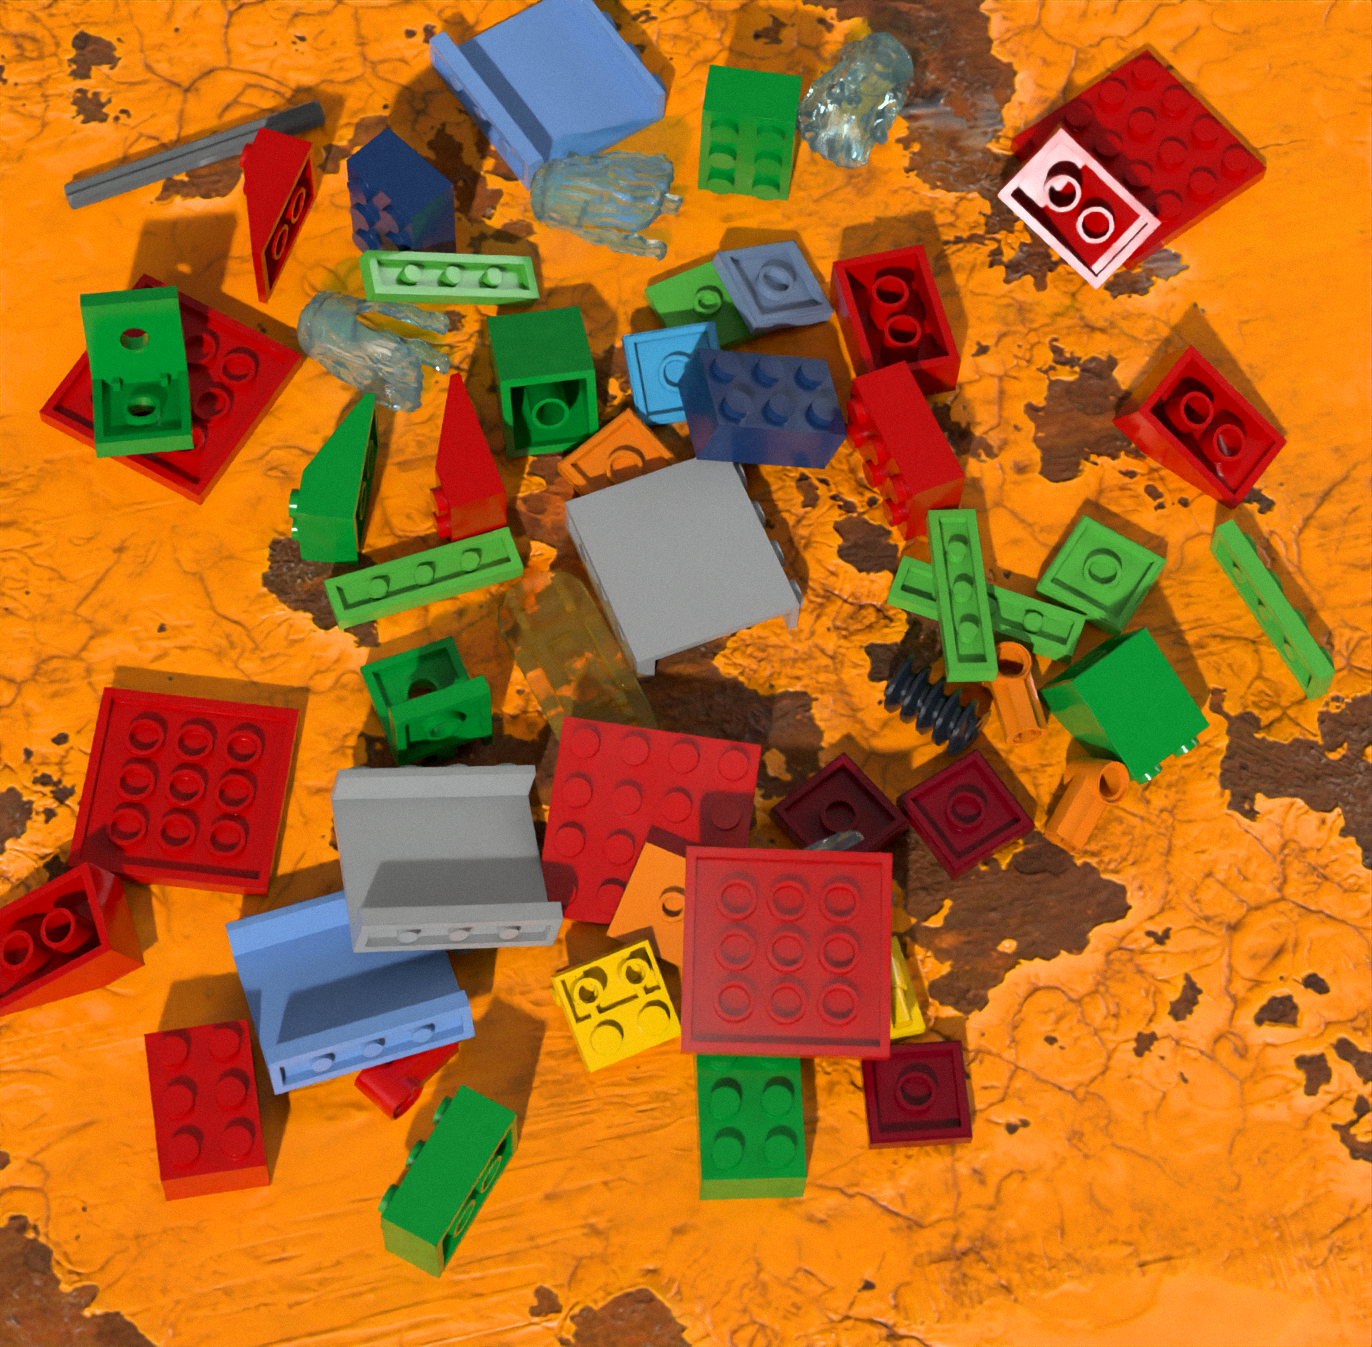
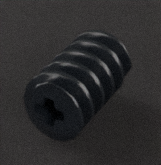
M911 654L900 664L885 687L883 695L885 697L884 709L889 713H893L901 708L900 720L909 724L917 719L915 730L918 733L925 735L933 730L931 742L941 746L949 741L947 753L957 757L976 741L987 724L992 710H989L981 717L977 716L976 713L980 700L976 697L965 706L961 705L960 702L964 689L958 687L949 695L945 694L944 691L947 685L945 676H942L933 684L929 683L932 667L927 665L918 673H915L913 667L917 657Z

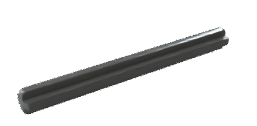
M311 100L66 183L64 185V194L71 209H78L242 153L247 142L253 143L260 127L292 136L321 126L325 123L324 112L317 100Z

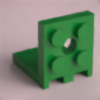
M177 286L80 294V308L92 377L94 442L97 458L194 449L189 371ZM131 328L142 329L146 332L144 335L134 338L123 334L124 331ZM138 412H152L147 416H134Z
M452 636L360 667L362 680L397 768L435 755L437 762L456 756V747L481 739L483 746L493 743L490 689L484 675L472 679L469 678ZM419 688H428L434 691L409 699L411 693Z

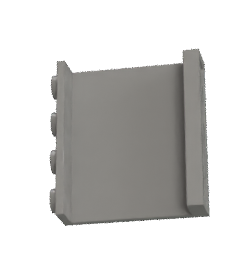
M695 457L565 502V526L636 684L655 677V660L782 616L788 630L796 628L798 625L799 609L804 606L801 590L794 579L788 581L782 568L785 566L782 550L776 540L769 541L764 530L766 520L763 510L757 500L750 501L745 490L748 487L746 475L740 463L696 460Z
M501 763L496 766L453 764L447 767L404 765L398 768L354 766L349 769H338L330 801L353 953L553 946L563 922V913L560 902H548L542 867L540 866V856L528 797L536 775L535 765Z

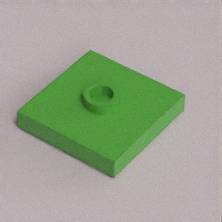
M712 261L645 288L644 297L663 329L715 321L720 350L729 351L769 334V332L750 334Z
M1083 514L1037 584L1035 593L1061 608L1087 616L1085 621L1115 637L1123 634L1164 570L1167 559Z

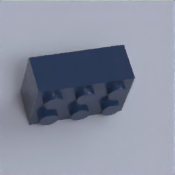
M387 127L346 160L347 187L349 189L351 207L349 211L353 229L352 239L362 253L366 250L456 253L453 183Z
M699 348L677 382L696 460L825 469L847 437V431L826 359Z

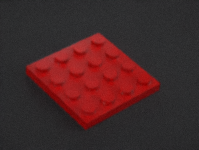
M1145 50L1014 137L1010 146V150L1023 162L1061 122L1161 221V224L1122 263L1128 271L1261 181L1267 169L1148 50Z
M143 273L131 290L167 287L169 285ZM178 291L189 371L194 449L113 456L110 458L202 505L302 367L303 358L302 354ZM131 328L123 332L125 336L133 338L140 337L146 333L138 328ZM86 349L41 408L39 414L42 422L95 449L92 377ZM138 412L134 416H147L152 412Z
M104 687L67 864L68 871L88 861L121 877V881L268 898L300 723L299 709Z
M564 716L540 865L542 867L548 902L561 903L563 920L610 927L646 842L686 858V846L747 848L762 745Z
M686 846L680 1054L888 1061L890 1058L893 853Z

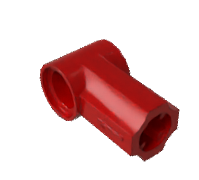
M457 1042L363 1069L357 1076L354 1086L392 1121L397 1120L418 1100L423 1092V1085L459 1051V1044Z

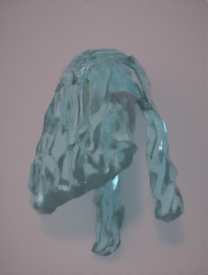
M875 32L862 37L858 41H852L842 46L838 50L839 61L811 84L803 101L799 104L797 129L801 131L802 139L808 142L812 152H819L823 159L831 162L834 161L837 167L855 169L865 166L872 147L876 143L884 145L888 141L887 132L892 127L907 99V91L914 74L912 58L902 43L888 32Z
M617 150L607 154L583 157L577 152L569 151L566 156L548 160L538 167L531 180L529 202L534 217L540 223H544L549 229L568 232L586 243L595 246H606L613 252L654 257L659 262L667 254V245L662 240L646 239L642 235L623 233L614 229L585 228L582 225L618 227L629 232H639L647 228L660 214L677 215L682 206L683 198L680 195L668 194L671 183L674 181L673 162L666 158L665 153L660 152L654 155H646L640 152Z
M325 290L316 294L301 311L297 322V337L303 351L311 359L315 360L316 363L324 366L337 379L354 386L363 394H376V402L394 412L400 410L412 413L421 407L422 403L420 400L424 376L421 371L420 362L436 368L443 375L450 368L449 358L446 354L433 349L426 342L419 339H406L391 330L372 331L359 322L356 315L366 312H378L419 328L435 331L441 335H445L449 329L450 322L448 317L437 312L422 311L414 304L367 301L366 298H358L342 294L341 292L335 293L332 290Z

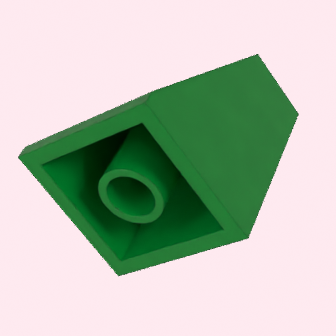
M574 306L486 317L489 354L506 458L576 450L599 431L595 367L580 307Z
M1146 627L1104 640L1036 690L1039 700L1091 756L1118 761L1124 764L1129 772L1130 782L1136 781L1138 785L1158 775L1163 770L1160 762L1171 754L1176 758L1194 748L1200 742L1196 735L1210 726Z

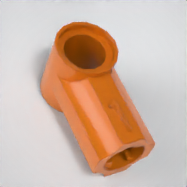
M1002 642L995 646L998 669L1010 668L1017 675L1006 676L998 671L996 681H983L984 688L993 699L1006 744H1014L1016 747L1033 744L1039 738L1047 735L1048 727L1030 671L1032 666L1031 655L1021 644Z
M1077 755L1071 759L1064 772L1066 792L1044 829V837L1067 852L1080 855L1107 805H1116L1127 795L1130 786L1129 772L1125 765L1118 761L1088 755Z

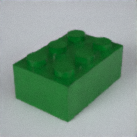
M718 65L709 66L702 109L698 189L709 190L720 195L732 193L755 196L758 199L767 201L774 199L788 201L795 154L802 76Z
M693 1054L699 1200L803 1197L807 1175L800 1058Z
M461 1084L453 1098L446 1096L441 1101L432 1120V1124L436 1125L426 1142L420 1139L414 1145L405 1164L409 1171L400 1186L393 1183L387 1189L378 1207V1212L382 1213L380 1228L383 1231L385 1249L439 1279L518 1149L517 1113Z

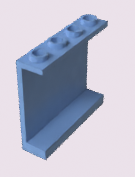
M544 0L458 46L454 44L445 31L429 39L431 67L527 191L538 187L664 118L667 90L662 79L656 73L651 74L647 70L634 44L631 42L626 43L617 32L615 22L610 14L606 11L601 12L592 0Z
M344 889L311 900L298 901L290 906L262 914L249 915L240 920L225 924L234 962L275 1095L475 1037L470 1004L465 990L460 991L446 949L353 953Z

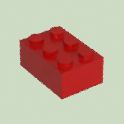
M923 244L834 261L832 264L829 293L855 376L859 377L905 360L923 396L956 390L961 360Z
M905 360L853 378L850 399L846 401L848 411L847 423H844L847 431L846 441L852 450L858 449L864 461L862 467L869 486L872 489L878 488L883 498L882 509L888 524L891 527L897 526L904 541L926 534L928 510L959 509L965 474Z
M248 1019L144 1034L160 1180L166 1201L269 1186V1169Z

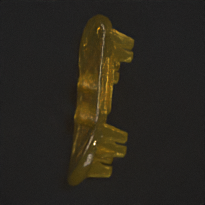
M547 570L525 576L513 584L503 596L499 605L498 627L559 744L564 716L657 730V720L654 711L583 582L570 573Z

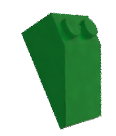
M365 393L303 470L300 489L292 488L288 512L289 517L293 518L292 540L299 541L302 560L359 565L380 443L376 394Z

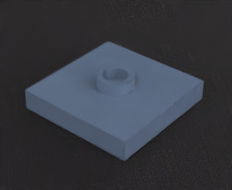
M795 240L717 252L712 261L715 270L751 335L827 322L834 312Z

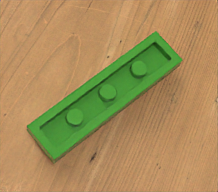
M366 250L358 258L366 299L371 302L532 306L540 299L531 256Z
M928 510L926 529L947 682L996 681L998 666L976 510Z
M1233 519L1217 526L1209 550L1309 700L1312 701L1326 694L1335 675V667L1331 655L1323 646H1318L1308 632V623L1303 613L1298 608H1292L1283 594L1282 584L1278 576L1272 570H1267L1257 556V548L1251 536L1246 532L1242 533Z
M507 526L324 580V586L339 630L524 575L523 564Z
M903 555L888 594L887 604L939 621L931 564ZM986 583L994 640L999 642H1015L1021 644L1029 652L1070 665L1087 616Z

